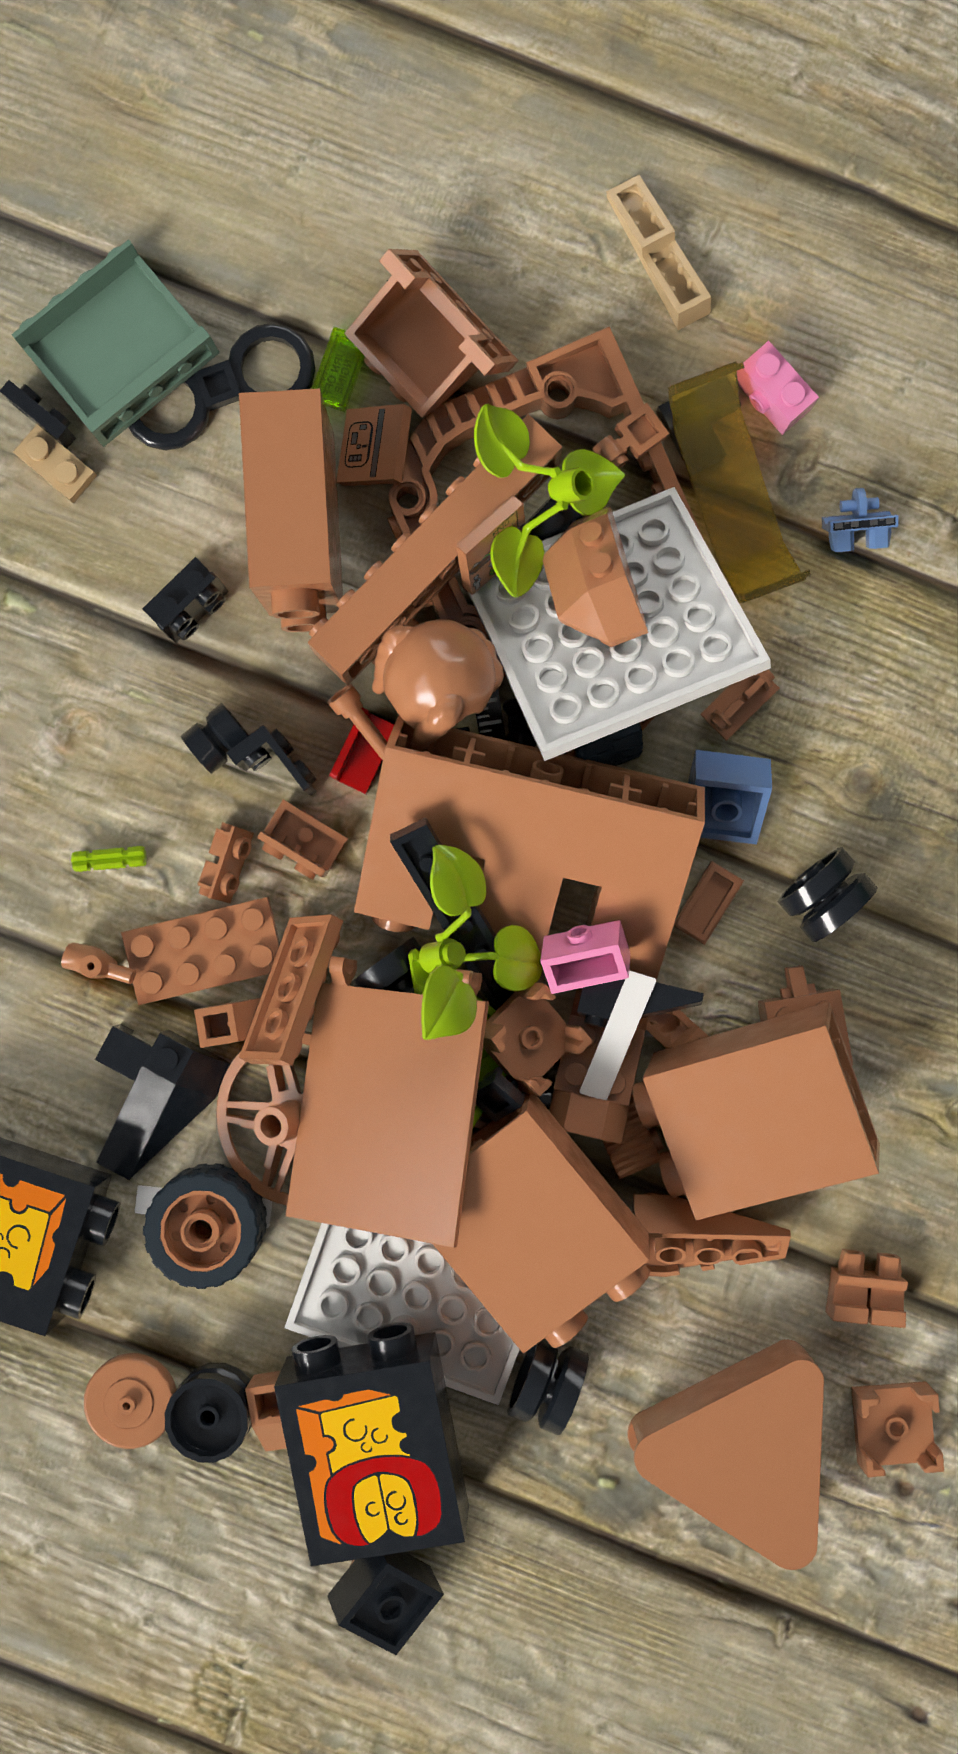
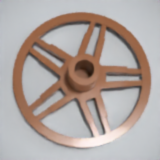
M304 1032L302 1044L310 1046L312 1032ZM239 1053L225 1073L217 1099V1127L221 1145L234 1171L250 1183L253 1191L270 1201L287 1206L289 1194L281 1192L294 1160L303 1097L294 1065H269L266 1067L272 1094L271 1102L229 1101L233 1084L241 1069L247 1063L239 1058ZM283 1070H284L285 1077H286V1080H287V1083H288V1087H289L288 1090H286V1087H285V1081H284ZM228 1108L260 1110L255 1117L228 1114ZM229 1123L241 1125L243 1128L254 1129L257 1138L269 1146L263 1165L265 1172L262 1181L253 1175L241 1160L231 1137ZM284 1147L288 1150L286 1152L280 1171L278 1173L279 1177L277 1183L275 1185V1188L273 1189L271 1188V1186L274 1181L277 1168L280 1162L282 1150Z

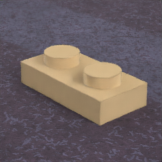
M38 424L35 425L13 451L19 459L73 504L97 476L93 470Z

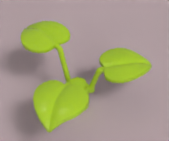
M488 403L481 407L474 428L475 449L482 466L498 478L509 476L514 466L520 471L549 475L551 479L548 483V492L551 498L557 501L556 505L525 524L522 531L513 526L507 527L497 534L492 542L490 555L493 569L507 592L516 598L529 591L543 567V543L538 537L529 535L530 531L557 512L567 510L569 503L575 511L585 516H590L602 510L625 474L608 459L585 449L570 452L563 461L562 471L559 467L548 468L522 462L520 459L526 456L530 444L529 432L525 423L513 411L507 408L495 407Z
M447 845L432 847L431 894L439 910L449 916H460L445 931L435 935V942L424 944L419 952V961L422 968L427 973H430L424 987L421 1010L422 1037L424 1040L458 1035L467 1031L473 1024L477 1012L476 995L469 984L462 982L463 973L456 971L463 962L495 960L493 969L495 981L501 987L511 991H521L532 987L539 980L542 973L541 954L536 941L528 930L521 926L510 925L499 930L494 939L495 952L466 954L461 943L448 938L470 918V907L479 906L484 902L486 897V880L481 867L470 855L458 848Z

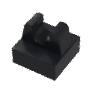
M501 1067L488 1072L478 1082L476 1106L494 1122L521 1108L525 1099V1095L518 1090V1083L515 1080L508 1081L502 1075L503 1069Z

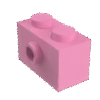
M767 341L740 365L733 379L749 397L753 407L758 412L764 414L782 435L803 418L819 398L770 341Z
M617 920L594 926L579 925L566 932L544 936L540 961L551 994L629 978L630 950L621 921Z

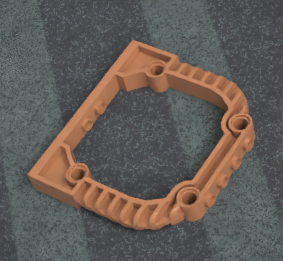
M610 326L526 362V368L449 400L425 417L416 427L407 443L402 483L393 484L389 491V502L393 516L387 518L395 539H398L406 532L411 535L421 525L418 522L421 515L431 505L439 506L437 490L432 475L446 454L463 442L474 438L476 419L481 407L489 403L495 407L507 408L519 417L542 410L544 415L557 420L570 415L574 408L590 410L610 419L621 413L626 418L643 406L642 398ZM560 389L568 395V398L557 402L552 400L548 394L552 390ZM659 443L637 459L641 469L644 472L649 470L654 484L651 485L652 494L655 495L675 487L700 532L662 443ZM406 494H412L418 498V503L413 508L405 509L399 506V499ZM454 576L425 607L433 606L438 617L436 620H451L468 628H476L482 631L485 638L490 641L475 606L467 605Z

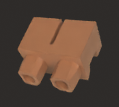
M842 1249L838 1268L831 1267L825 1310L827 1315L837 1322L867 1325L869 1322L871 1325L906 1328L904 1291L907 1290L908 1282L901 1276V1258L896 1254L877 1253L876 1270L866 1271L864 1270L865 1254L862 1251Z

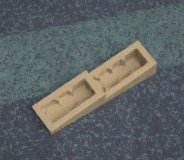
M637 175L606 191L608 201L677 330L711 313V295L676 242L673 226L641 176Z

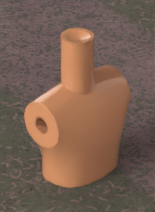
M72 942L65 948L61 959V966L64 969L76 971L88 978H111L132 984L136 976V970L117 965V961L111 955L95 946Z

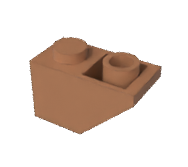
M260 998L201 1007L194 1010L200 1048L244 1041Z
M280 1371L253 1375L245 1388L252 1428L266 1452L286 1449L274 1389Z

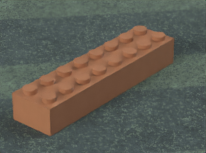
M527 414L523 422L529 432L530 444L528 453L520 460L530 465L548 468L559 467L562 446ZM477 457L473 463L475 469L466 479L463 476H459L447 489L446 494L448 497L438 507L433 504L421 515L418 520L421 525L411 535L406 532L398 538L391 548L394 553L384 563L379 560L370 567L364 575V579L367 581L356 592L350 589L341 597L336 605L339 610L329 620L323 617L313 626L309 632L312 638L307 643L314 654L346 685H349L376 657L378 646L386 630L397 625L406 626L460 571L456 544L510 497L515 496L524 504L551 476L520 471L514 466L509 476L498 478L489 473Z

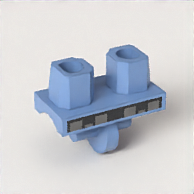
M855 488L852 493V500L840 501V512L852 511L853 514L822 517V529L828 531L831 550L834 552L854 550V531L866 530L867 548H888L891 539V527H898L897 514L891 515L890 511L867 513V510L879 509V498H867L864 488Z

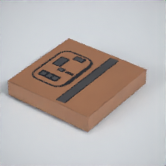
M405 404L347 409L336 483L343 486L402 483L412 408Z

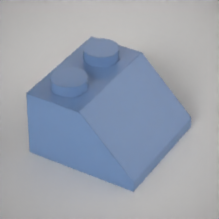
M695 750L688 783L705 787V824L700 838L757 845L772 792L771 759Z

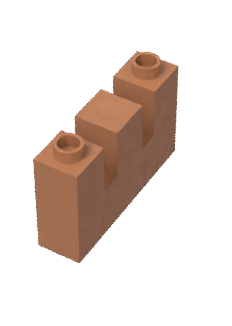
M398 715L385 747L354 913L371 916L377 926L391 932H408L415 927L426 930L430 929L434 913L390 843V834L426 817L442 845L455 847L470 856L485 859L483 874L486 880V897L479 907L495 934L506 926H521L533 936L541 954L544 936L549 934L563 878L596 885L586 925L594 926L620 920L630 950L629 971L655 978L657 981L705 824V787L591 760H583L582 758L561 754L544 761L539 748L455 728L450 729L444 736L433 741L427 750L420 752L411 748L415 729Z

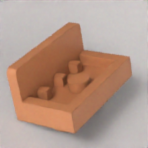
M284 799L264 832L261 831L257 837L264 842L262 849L279 860L286 855L297 862L294 867L295 870L312 880L316 875L320 877L327 876L349 839Z

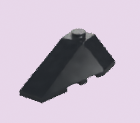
M169 1029L160 1032L136 1077L96 1163L130 1180L217 1098L222 1080L231 1063L204 1048H200L199 1045Z

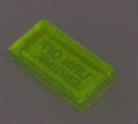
M333 327L312 389L320 388L325 406L346 412L365 356L344 334L345 330Z

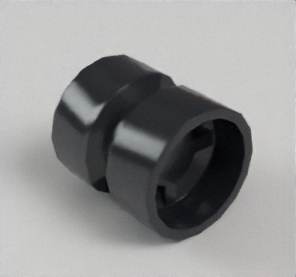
M223 703L208 713L206 726L196 723L181 735L183 742L211 774L228 762V755L226 753L249 736Z

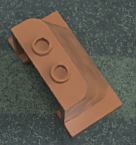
M388 249L379 262L392 276L344 333L365 356V364L376 374H382L391 384L389 386L391 392L402 402H408L421 418L427 417L431 412L433 413L478 370L484 376L509 372L519 361L418 250Z

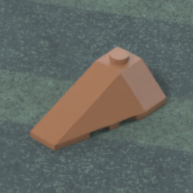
M656 1193L633 1195L631 1211L649 1234V1261L645 1263L646 1267L650 1270L649 1276L669 1277L680 1275V1268L697 1265L701 1266L702 1271L715 1269L714 1264L733 1260L739 1265L786 1258L791 1239L789 1229L731 1212L695 1220L687 1199L680 1197L672 1198L670 1195H658Z

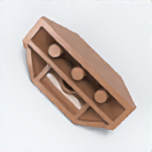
M609 506L590 516L575 520L545 552L543 557V564L559 621L585 635L599 639L601 643L609 647H614L649 633L611 507Z

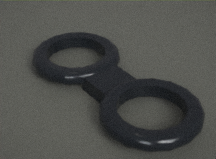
M275 323L257 325L240 335L230 350L228 360L198 370L183 382L194 394L195 401L193 417L185 427L174 433L162 434L150 430L139 418L128 428L135 438L148 447L164 451L183 448L200 436L207 426L210 411L239 401V393L256 392L246 383L242 369L245 357L253 347L261 342L274 340L283 342L294 349L299 357L300 371L297 380L288 390H302L312 387L316 371L313 351L305 338L290 327Z

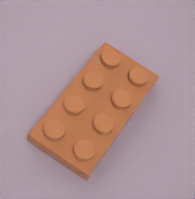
M269 897L121 932L129 968L136 970L133 986L138 1005L269 974L280 946Z
M332 914L289 918L241 1050L240 1059L251 1064L293 1066L294 1060L302 1048V1038L306 1026L314 1014V1004L319 989L326 980L327 967L331 955L339 943V933L343 920Z

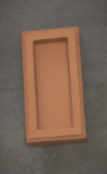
M710 861L678 913L673 926L705 945L744 880L715 862Z

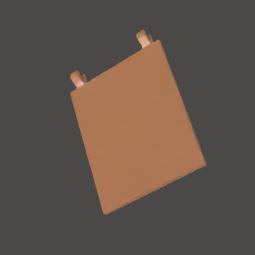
M331 956L329 973L332 981L330 984L323 983L316 998L286 1216L453 1248L457 1247L489 1002L477 1001L476 1017L467 1031L458 1035L424 1040L421 1025L423 994L351 986L350 983L357 971V960ZM456 969V971L463 973L462 982L469 984L473 988L475 995H477L482 983V973Z

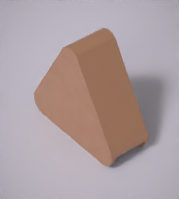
M784 1339L639 1412L630 1421L627 1431L630 1447L634 1451V1462L637 1471L645 1480L779 1567L787 1570H798L807 1566L814 1559L818 1546L824 1376L822 1371L800 1343Z

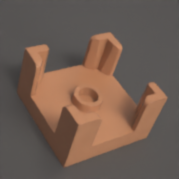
M535 982L528 989L515 991L486 1021L483 1044L484 1050L503 1069L507 1077L511 1081L515 1080L518 1083L519 1091L536 1096H541L552 1085L551 1080L542 1077L565 1052L581 1054L593 1042L583 1028L567 1025L547 1000H554L556 996L551 994L549 987L544 983Z
M926 1381L851 1387L857 1463L867 1477L886 1476V1471L882 1465L918 1463L925 1473L944 1472L943 1453L934 1443L932 1410L935 1413L940 1411L939 1397L937 1392Z

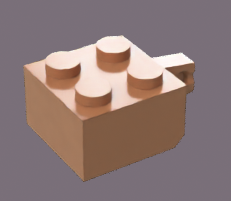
M802 965L784 968L787 988L780 989V997L758 1001L760 1022L830 1002L853 1066L840 990L828 988L816 991L814 983L807 984Z

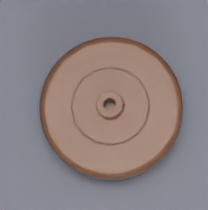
M126 1353L109 1359L93 1374L85 1390L84 1412L88 1424L100 1439L118 1448L135 1449L151 1444L165 1432L164 1412L170 1397L177 1389L173 1377L159 1361L144 1354Z

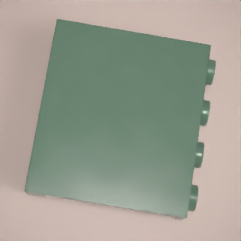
M129 239L121 246L112 249L104 260L93 269L81 274L77 282L62 294L54 296L45 308L35 316L23 321L19 329L11 334L103 447L220 353L208 332L202 325L199 326L139 256Z

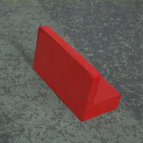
M362 707L361 709L388 742L394 724L371 714L369 710ZM354 724L329 776L367 795L383 760Z

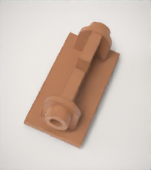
M763 671L729 685L700 715L727 741L780 688L772 681L775 677L771 671Z
M223 822L220 829L216 828L209 853L220 858L217 864L206 860L197 883L200 886L199 894L214 900L231 903L232 897L239 887V876L244 861L251 851L253 832Z

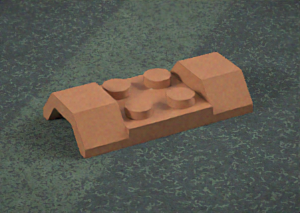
M578 988L576 989L568 1025L583 1028L593 1042L581 1054L565 1052L560 1058L550 1113L566 1132L622 1144L633 1085L649 1017L640 1019L607 1100L581 1094L579 1091L605 1028L584 1023L585 1016L579 1015L577 1012L583 989Z

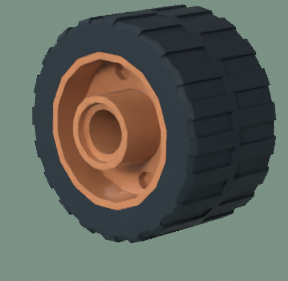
M207 1163L198 1164L194 1168L189 1167L183 1170L156 1193L152 1199L151 1206L147 1208L143 1235L145 1236L146 1243L144 1245L146 1251L152 1258L151 1262L170 1281L173 1280L187 1288L189 1286L196 1287V1289H206L207 1287L224 1285L229 1280L232 1281L244 1268L246 1269L263 1242L262 1238L266 1233L267 1211L262 1201L263 1197L252 1190L250 1183L246 1179L244 1180L233 1168L226 1167L224 1164L215 1163L214 1165H207ZM200 1220L208 1222L212 1230L204 1228Z

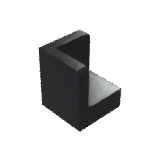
M123 1024L112 1026L95 1060L135 1081L152 1046L133 1036L134 1030Z

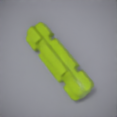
M143 846L128 847L127 850L122 847L92 850V853L89 851H75L71 855V864L73 871L76 872L91 871V868L94 870L126 868V865H129V867H140L146 865L147 854Z

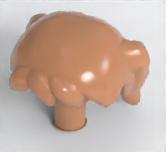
M432 620L416 626L397 625L386 630L378 646L372 690L376 694L385 692L400 717L415 729L411 741L412 750L423 752L428 749L433 741L444 736L466 716L483 712L493 692L501 685L504 670L502 664L496 658L494 644L485 638L482 631L476 628H468L451 620Z

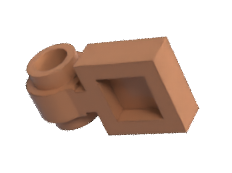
M645 403L616 424L614 430L620 436V439L614 440L609 435L597 443L592 450L608 459L620 469L629 461L625 455L628 449L637 460L665 440L670 433L648 403Z

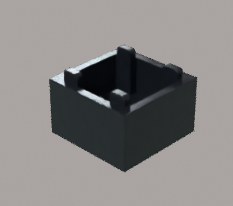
M406 1552L354 1560L328 1593L327 1597L338 1626L397 1655L444 1593L430 1565Z

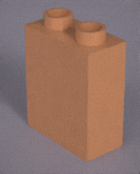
M320 388L239 393L249 588L269 616L281 618V630L287 632H310L319 620L326 617V613H336L339 608L336 605L343 596L334 432Z
M830 1002L654 1052L642 1078L643 1081L633 1085L634 1103L642 1124L646 1128L660 1125L669 1151L662 1152L659 1156L660 1170L665 1187L672 1198L683 1195L687 1196L695 1220L879 1174L880 1142Z
M528 1093L524 1094L525 1099L521 1108L496 1122L493 1120L489 1121L471 1136L457 1247L433 1244L523 1354L544 1338L553 1348L567 1343L579 1333L588 1320V1315L584 1312V1308L605 1293L614 1302L622 1301L636 1292L650 1275V1270L645 1265L649 1261L648 1231L536 1095Z

